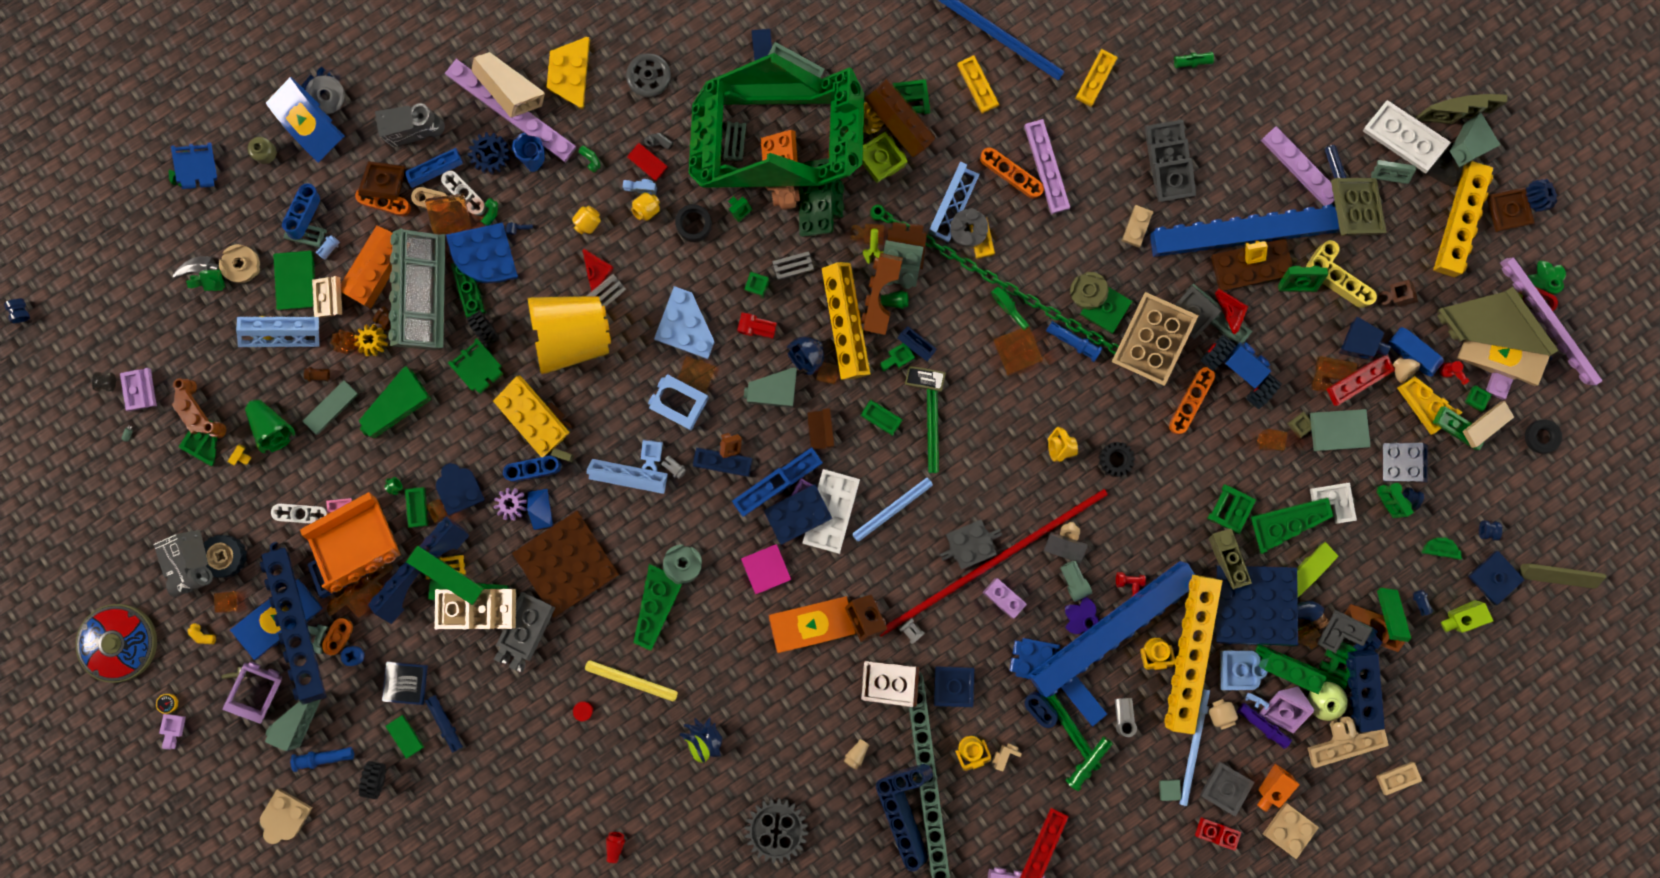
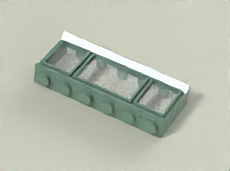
M400 228L393 232L390 239L392 245L390 263L392 264V272L390 274L392 291L389 295L391 302V311L389 313L391 329L388 335L390 346L437 350L443 348L445 234L437 235Z

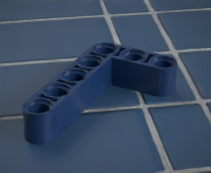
M920 764L889 773L876 783V790L903 863L912 872L917 871L926 864L928 854L904 791L920 787L931 780L933 771L927 764Z

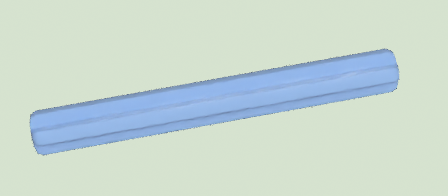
M925 478L853 533V537L856 541L862 540L933 486L932 482Z

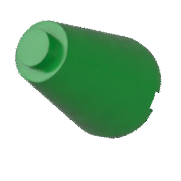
M251 400L248 402L245 412L259 451L266 453V450H270L272 453L289 444L291 441L289 439L290 436L293 435L294 437L295 435L292 426L262 400Z

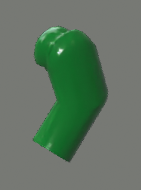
M585 145L581 146L579 153L591 162L587 167L591 172L595 173L601 166L595 152Z
M492 198L485 202V207L489 208L487 214L481 220V223L485 226H489L498 214V203Z

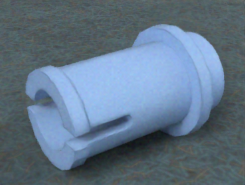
M330 235L326 237V241L316 253L326 260L330 253L336 247H339L340 241Z

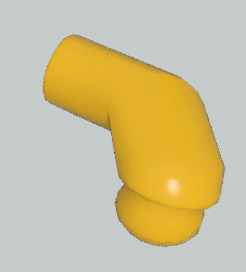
M197 623L190 625L188 635L196 643L215 644L216 635L203 634L200 631V625Z

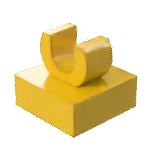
M1255 241L1254 244L1246 243L1245 261L1247 264L1266 261L1268 246L1265 241Z
M238 444L227 462L234 466L237 461L247 465L251 457L243 453L246 447Z

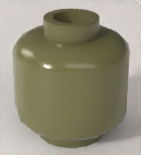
M255 137L248 144V154L258 163L269 164L275 159L277 154L276 147L268 139Z

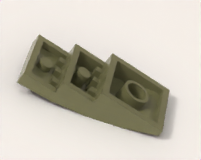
M1480 94L1448 99L1429 106L1416 116V119L1424 122L1454 124L1461 118L1471 119L1479 113L1491 114L1507 103L1508 95Z

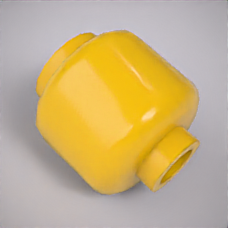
M642 193L632 202L631 211L638 220L648 221L660 211V201L654 194Z
M589 205L587 207L582 206L572 218L575 225L574 229L582 235L584 232L587 234L593 233L601 222L599 218L600 213Z

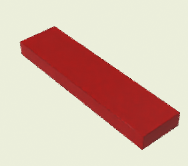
M1388 354L1387 356L1381 355L1326 390L1333 405L1338 406L1388 376L1395 369Z
M1053 808L1049 809L1020 878H1043L1069 816Z

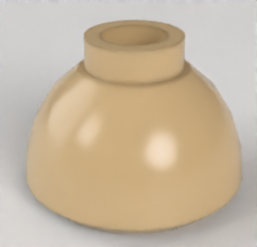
M1401 357L1397 359L1393 364L1397 380L1400 383L1409 380L1420 368V363L1413 359H1402Z

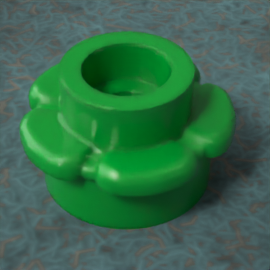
M396 477L386 479V491L389 494L398 495L399 491L403 489L400 480Z

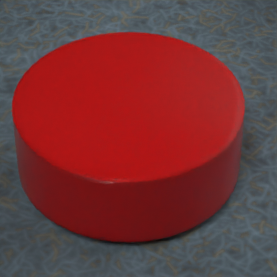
M586 701L577 703L573 708V716L578 721H586L593 714L592 705Z

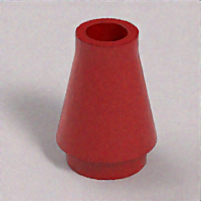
M610 832L608 837H606L607 862L618 863L626 841L624 834Z

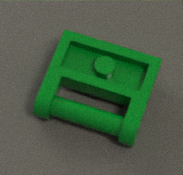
M926 79L892 83L907 102L923 101V105L911 106L916 113L930 114Z
M1399 483L1377 487L1376 492L1392 518L1408 517L1414 513L1411 509V502L1404 498L1401 493L1402 486Z
M1224 484L1212 514L1209 513L1207 519L1226 529L1232 528L1234 533L1240 534L1256 499ZM1230 494L1234 498L1224 519H1222L1219 515Z

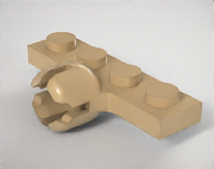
M1342 716L1339 718L1340 722H1337L1336 719L1330 723L1333 735L1332 740L1308 747L1312 766L1317 768L1389 745L1385 729L1363 733L1357 732L1354 720L1348 716Z

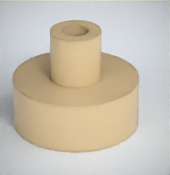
M1069 522L1061 527L1060 535L1077 541L1080 529L1074 522Z

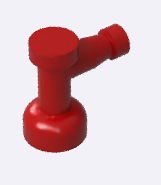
M1460 361L1443 363L1439 368V373L1444 378L1452 377L1455 374L1463 385L1470 381L1463 373V364Z
M1117 572L1116 587L1132 584V596L1140 591V586H1145V575L1134 577L1126 576L1123 572Z

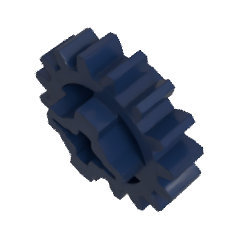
M485 132V137L483 138L479 134L478 141L472 140L474 146L468 147L472 151L468 153V156L472 158L470 163L475 165L477 171L481 169L483 174H486L487 170H489L490 174L493 175L495 169L501 172V166L507 167L504 162L510 161V158L506 156L511 153L507 149V142H503L504 139L501 136L497 138L495 133L490 137ZM497 144L500 146L501 152L497 150ZM477 155H479L480 157H482V158H481L482 163L479 162Z

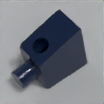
M1356 317L1351 323L1339 353L1371 360L1376 353L1387 356L1391 346L1381 342L1384 335L1383 331Z

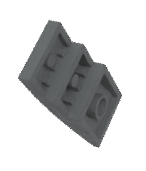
M1183 120L1146 125L1147 148L1158 202L1196 196L1192 158L1189 156L1188 139H1185Z

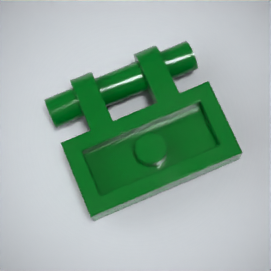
M1342 642L1336 653L1327 649L1325 656L1331 658L1330 663L1322 661L1319 668L1331 675L1334 674L1348 683V678L1350 677L1348 668L1344 671L1337 668L1339 662L1346 665L1348 652L1358 650Z

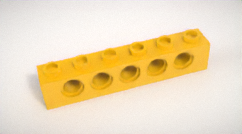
M1474 161L1464 165L1433 271L1454 278L1466 271L1468 265L1466 260L1473 248V245H1471L1472 239L1478 231L1476 227L1477 222L1483 214L1482 205L1488 197L1487 188L1493 180V167ZM1473 182L1477 184L1478 188L1474 187ZM1468 199L1472 201V206L1468 203ZM1463 217L1467 219V223L1463 221ZM1457 234L1461 235L1462 241L1458 239ZM1452 251L1456 253L1457 259L1453 257Z
M837 262L822 268L841 380H851L870 375L851 263Z

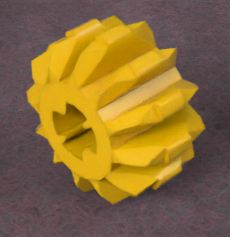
M864 102L863 132L868 134L878 132L884 123L868 103Z
M367 324L364 325V331L359 328L358 332L360 335L354 336L355 339L359 340L354 343L356 347H359L358 352L364 353L367 357L371 354L376 357L378 355L377 350L383 353L382 345H388V343L383 341L388 338L386 334H383L384 330L382 328L377 329L375 324L371 327ZM369 338H372V340H374L371 344L370 341H368Z

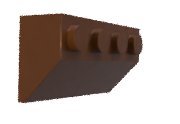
M885 78L864 98L912 157L921 153L936 139L934 133L888 78Z

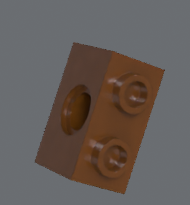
M872 594L852 600L845 607L860 642L878 637L887 630L886 621L881 616L878 604L873 599Z

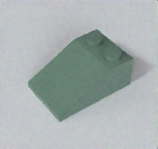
M321 699L302 705L300 701L276 720L273 725L268 727L265 734L267 736L265 742L284 751L299 748Z

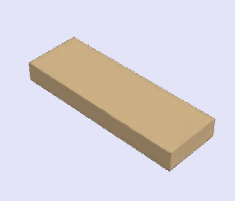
M1502 401L1462 432L1471 447H1477L1513 419L1514 416L1506 402Z

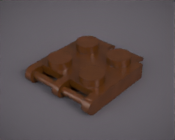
M893 222V227L888 229V241L923 247L919 268L923 270L927 232L923 231L924 225L910 224V230H906L907 223Z

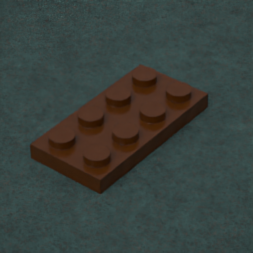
M1286 238L1267 242L1266 261L1247 264L1245 261V247L1212 254L1211 259L1219 289L1228 291L1282 279L1288 268L1293 266Z

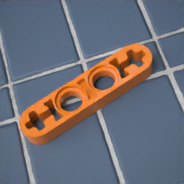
M988 147L982 151L980 161L984 166L1029 198L1037 199L1042 195L1044 186L1039 180L997 150ZM989 153H991L992 159H989L987 161L985 159L986 155H989ZM997 158H999L1000 160L997 162L996 167L993 166ZM1006 163L1009 166V171L1001 172L999 165ZM1021 174L1024 176L1025 181L1017 183L1014 176ZM1030 180V181H1031V182L1029 183L1030 186L1027 185V187L1024 188V186L1026 185L1027 181ZM1037 186L1038 192L1032 193L1031 187Z
M1208 367L1198 370L1172 417L1169 429L1173 434L1179 435L1186 432L1212 385L1215 373ZM1207 372L1209 379H1206L1202 385L1197 384L1196 381L1200 383L1203 379L1201 373ZM1193 388L1201 390L1199 398L1193 397L1191 392ZM1185 404L1191 405V414H1185L1183 412V406ZM1182 417L1188 418V420L1184 419L1181 423L1183 429L1176 430L1174 423H1178Z

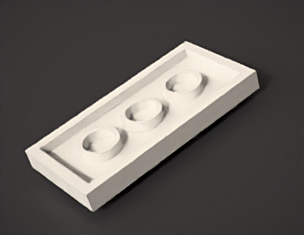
M1388 100L1363 130V132L1424 173L1429 171L1451 143Z

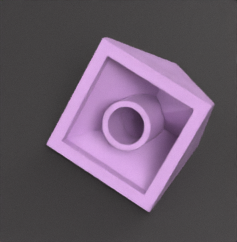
M1297 686L1278 691L1268 702L1270 704L1268 709L1265 710L1264 707L1259 714L1266 720L1294 733L1314 712V708Z

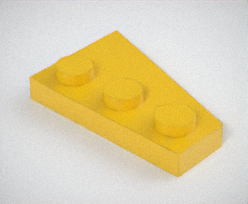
M1415 376L1397 387L1430 434H1434L1441 429L1433 424L1441 406H1446L1458 415L1463 413L1459 409H1454L1450 406L1447 400L1433 393L1430 387Z

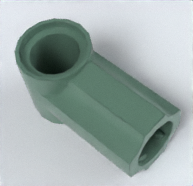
M1075 560L1060 567L1068 584V592L1074 602L1093 594L1089 583L1083 578Z

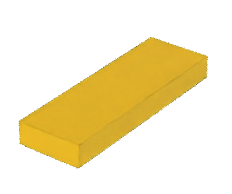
M1101 49L1075 99L1092 107L1118 57Z
M973 55L958 62L957 66L980 112L983 114L998 107L999 103L975 56Z

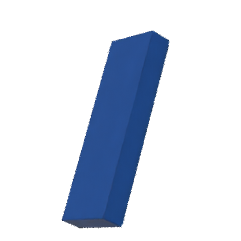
M454 148L405 171L409 185L413 188L462 165L463 161L457 148Z
M1074 676L1069 684L1060 687L1092 727L1107 715L1077 676Z

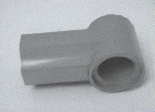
M1132 698L1115 699L1116 730L1121 736L1132 737L1137 732ZM1124 723H1129L1131 730L1125 734L1122 726Z

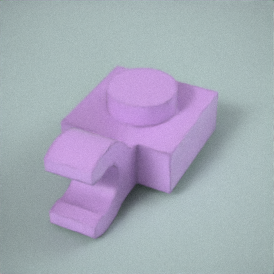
M163 714L159 733L165 734L162 749H175L177 743L176 736H182L185 716Z

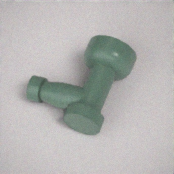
M318 624L317 627L308 625L310 634L316 635L312 643L315 653L322 654L321 644L329 627Z

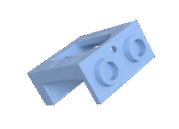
M667 374L665 378L662 377L659 381L657 394L651 396L648 402L650 404L649 409L692 431L709 396ZM666 388H673L696 400L688 417L661 403L660 398Z

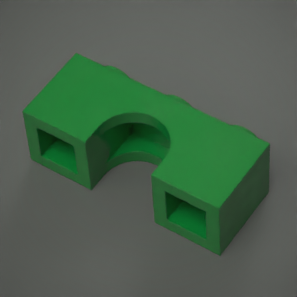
M1266 649L1259 664V667L1316 694H1319L1326 679V676L1269 649Z

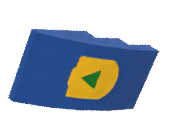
M292 77L266 102L285 129L318 163L345 137L331 123L333 120L319 108L320 104Z
M297 579L299 595L306 621L308 622L323 607L301 580ZM287 587L278 593H284L287 590ZM269 600L230 629L254 660L259 659L269 649L280 643L278 634L282 633L281 628L275 624L274 615H277L275 608L272 609ZM285 605L282 611L290 610L292 605ZM290 623L287 629L295 628L297 623Z

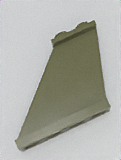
M1513 287L1505 292L1444 307L1437 311L1439 313L1437 318L1442 325L1446 324L1449 327L1448 333L1454 341L1458 340V342L1467 340L1548 356L1559 351Z

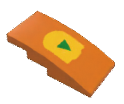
M847 596L768 615L777 653L856 634L845 609L848 605Z

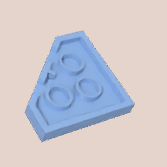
M674 286L654 340L709 359L715 341L692 292Z

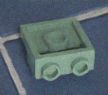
M886 240L883 253L903 257L898 280L891 281L886 285L896 283L901 284L906 289L912 286L916 287L923 247Z

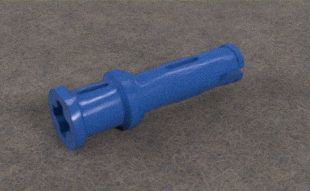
M1054 321L1050 323L1046 332L1077 349V353H1082L1091 358L1092 362H1095L1102 350L1101 346L1093 345L1087 338L1081 339Z
M352 747L322 753L310 751L308 754L299 756L293 754L290 759L293 772H298L299 769L304 768L315 769L317 765L353 760L354 750Z

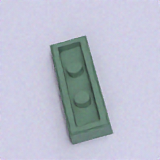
M343 380L303 422L318 435L359 394Z

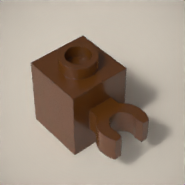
M1410 280L1391 284L1390 293L1387 291L1379 293L1380 297L1388 296L1387 301L1381 303L1384 307L1391 305L1393 301L1398 307L1418 302L1414 284Z

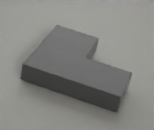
M1335 610L1318 641V645L1336 653L1345 637L1364 646L1372 631V627Z

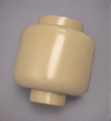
M1221 699L1212 703L1213 707L1209 709V715L1215 727H1220L1222 730L1236 724L1235 721L1238 719V715L1232 702H1224Z

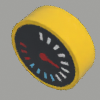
M163 694L157 699L156 707L163 714L172 713L178 707V699L173 694Z

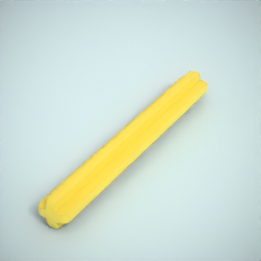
M588 661L585 666V670L670 701H675L678 692L593 661Z

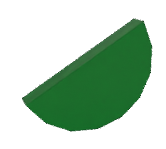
M1446 537L1429 540L1422 550L1423 554L1462 560L1461 550L1458 549L1453 540Z

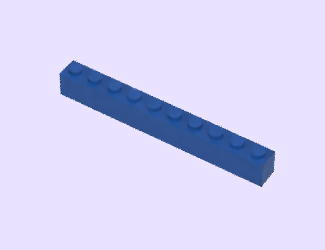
M1330 204L1322 206V209L1308 207L1300 212L1292 209L1285 211V214L1271 212L1263 217L1255 214L1248 216V219L1234 217L1225 222H1222V219L1213 220L1210 224L1196 222L1188 227H1185V224L1176 225L1173 229L1159 227L1150 234L1153 257L1241 246L1246 245V243L1254 244L1255 241L1271 242L1285 238L1293 239L1338 233L1340 229L1336 207Z
M1179 561L1029 673L1028 677L1039 693L1044 697L1053 696L1057 693L1058 688L1069 684L1074 676L1085 672L1090 664L1101 660L1106 652L1117 648L1122 640L1132 637L1135 634L1134 631L1148 625L1150 619L1161 615L1166 607L1177 603L1182 595L1189 593V581L1192 579L1194 572L1188 563Z

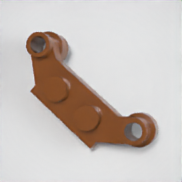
M176 379L173 383L175 398L174 403L171 405L190 433L197 434L201 432L215 438H222L226 434V426L223 423L210 422L192 397V394L197 390L196 382L189 379Z

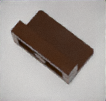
M830 408L822 409V411L808 412L811 447L814 450L834 448Z

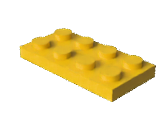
M521 375L516 376L493 400L496 406L540 457L547 456L570 433Z

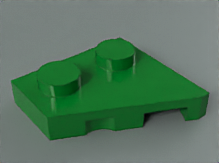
M188 431L179 448L211 467L215 464L217 438L206 433L198 432L197 434H192Z

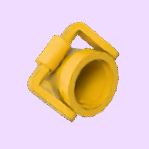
M1056 427L1047 440L1052 461L1061 462L1066 458L1076 456L1078 454V445L1076 439L1069 437L1064 428Z
M1154 637L1146 641L1144 648L1140 649L1143 665L1147 670L1167 669V667H1173L1175 664L1172 645H1168L1161 638ZM1169 656H1170L1171 661H1168V662L1164 661V660L1168 659ZM1147 659L1154 663L1148 664Z
M970 735L961 739L958 750L955 751L964 771L977 769L991 761V754L985 740L981 742L976 736ZM985 749L987 757L981 758ZM962 758L970 761V764L964 765Z

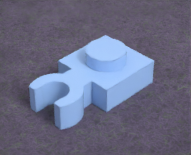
M642 179L636 182L623 180L622 188H624V191H636L637 193H649L651 195H656L657 186L652 180Z
M643 440L641 459L646 460V463L642 466V469L651 466L653 471H657L655 461H661L663 442Z

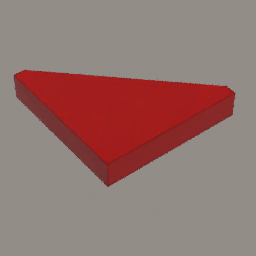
M583 249L587 276L592 292L609 277L614 267L586 249Z
M1218 289L1215 292V296L1232 333L1236 334L1240 329L1248 306Z

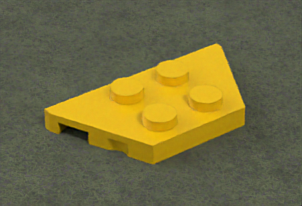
M584 37L551 50L549 56L547 89L561 96L564 100L573 103L579 109H584L590 45L589 37Z

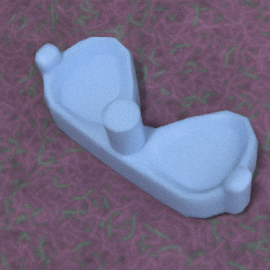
M1251 693L1246 695V701H1255L1256 708L1262 704L1265 710L1268 709L1270 704Z

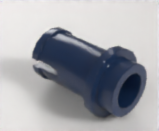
M1424 590L1413 593L1414 597L1412 599L1416 601L1421 616L1434 612L1427 598L1428 593H1425Z

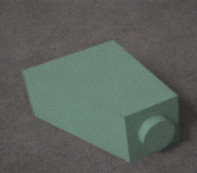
M1482 113L1465 122L1450 150L1459 167L1500 146L1499 141Z
M790 368L749 382L748 387L744 389V398L747 399V403L793 408L797 368Z

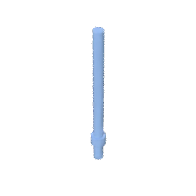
M1206 689L1202 691L1195 735L1193 734L1179 803L1184 806L1188 804L1205 714H1208L1209 709L1207 704L1210 690Z

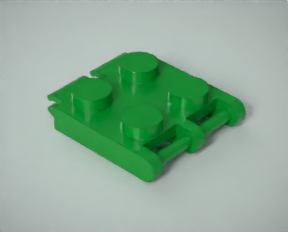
M476 338L470 347L466 350L463 349L461 354L453 361L450 360L448 364L471 391L474 392L476 390L481 394L490 386L486 380L490 379L494 383L503 373L500 370L502 368L501 364L481 341ZM478 345V347L474 351L468 354L474 347ZM465 356V358L460 363L455 365L460 359H462Z

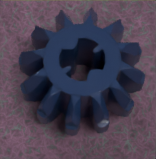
M1538 179L1530 183L1526 188L1527 202L1530 203V207L1534 208L1536 212L1547 211L1555 207L1558 195L1555 192L1556 189H1554L1553 183L1549 182L1548 179Z

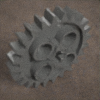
M780 797L777 803H774L772 798H770V804L763 800V807L761 808L759 805H756L757 812L750 811L753 818H747L746 820L751 824L745 826V830L750 831L745 834V838H751L747 845H754L751 852L753 853L758 850V858L765 855V862L769 857L772 858L773 864L776 858H779L781 863H783V857L790 861L791 853L797 856L796 849L803 850L800 842H807L802 837L808 835V831L803 830V828L808 826V823H802L806 816H799L801 808L795 811V803L788 806V799L785 800L784 804L781 803ZM776 813H779V830L782 831L778 832L777 847L774 848L773 829L775 828ZM770 815L773 818V822L765 824L762 821V817ZM784 817H790L793 823L785 826L782 823ZM763 835H768L771 838V842L763 844L760 838ZM782 837L790 838L791 843L787 846L780 843Z

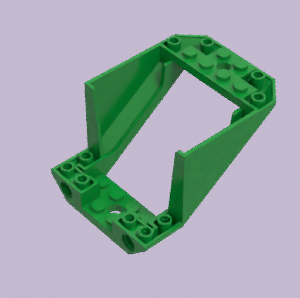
M772 53L706 81L692 104L688 174L703 188L821 186L850 176L863 163L864 92L853 69L849 67L821 79L781 56ZM831 104L829 163L814 168L769 153L767 154V159L741 169L729 165L720 166L723 105Z

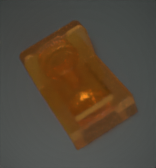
M1273 429L1263 430L1258 436L1259 450L1268 451L1273 449L1284 451L1287 432Z

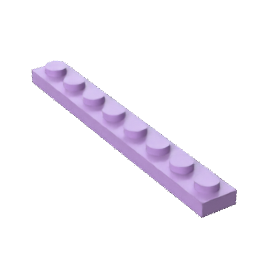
M456 59L445 72L447 77L529 136L540 138L543 147L566 163L577 149L575 145L530 112L511 118L473 74L471 69Z
M1514 257L1501 261L1503 273L1512 279L1514 288L1522 293L1525 297L1524 302L1535 311L1537 320L1547 328V334L1556 340L1558 349L1569 358L1568 363L1579 372L1581 381L1587 385H1597L1602 382L1600 376Z

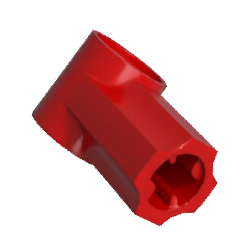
M741 313L737 332L749 336L757 335L773 339L777 323L759 319L752 314Z

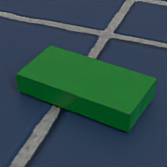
M871 399L860 415L891 436L894 435L903 420Z
M426 488L405 489L408 528L429 526Z
M401 715L385 726L406 759L424 748L404 715Z

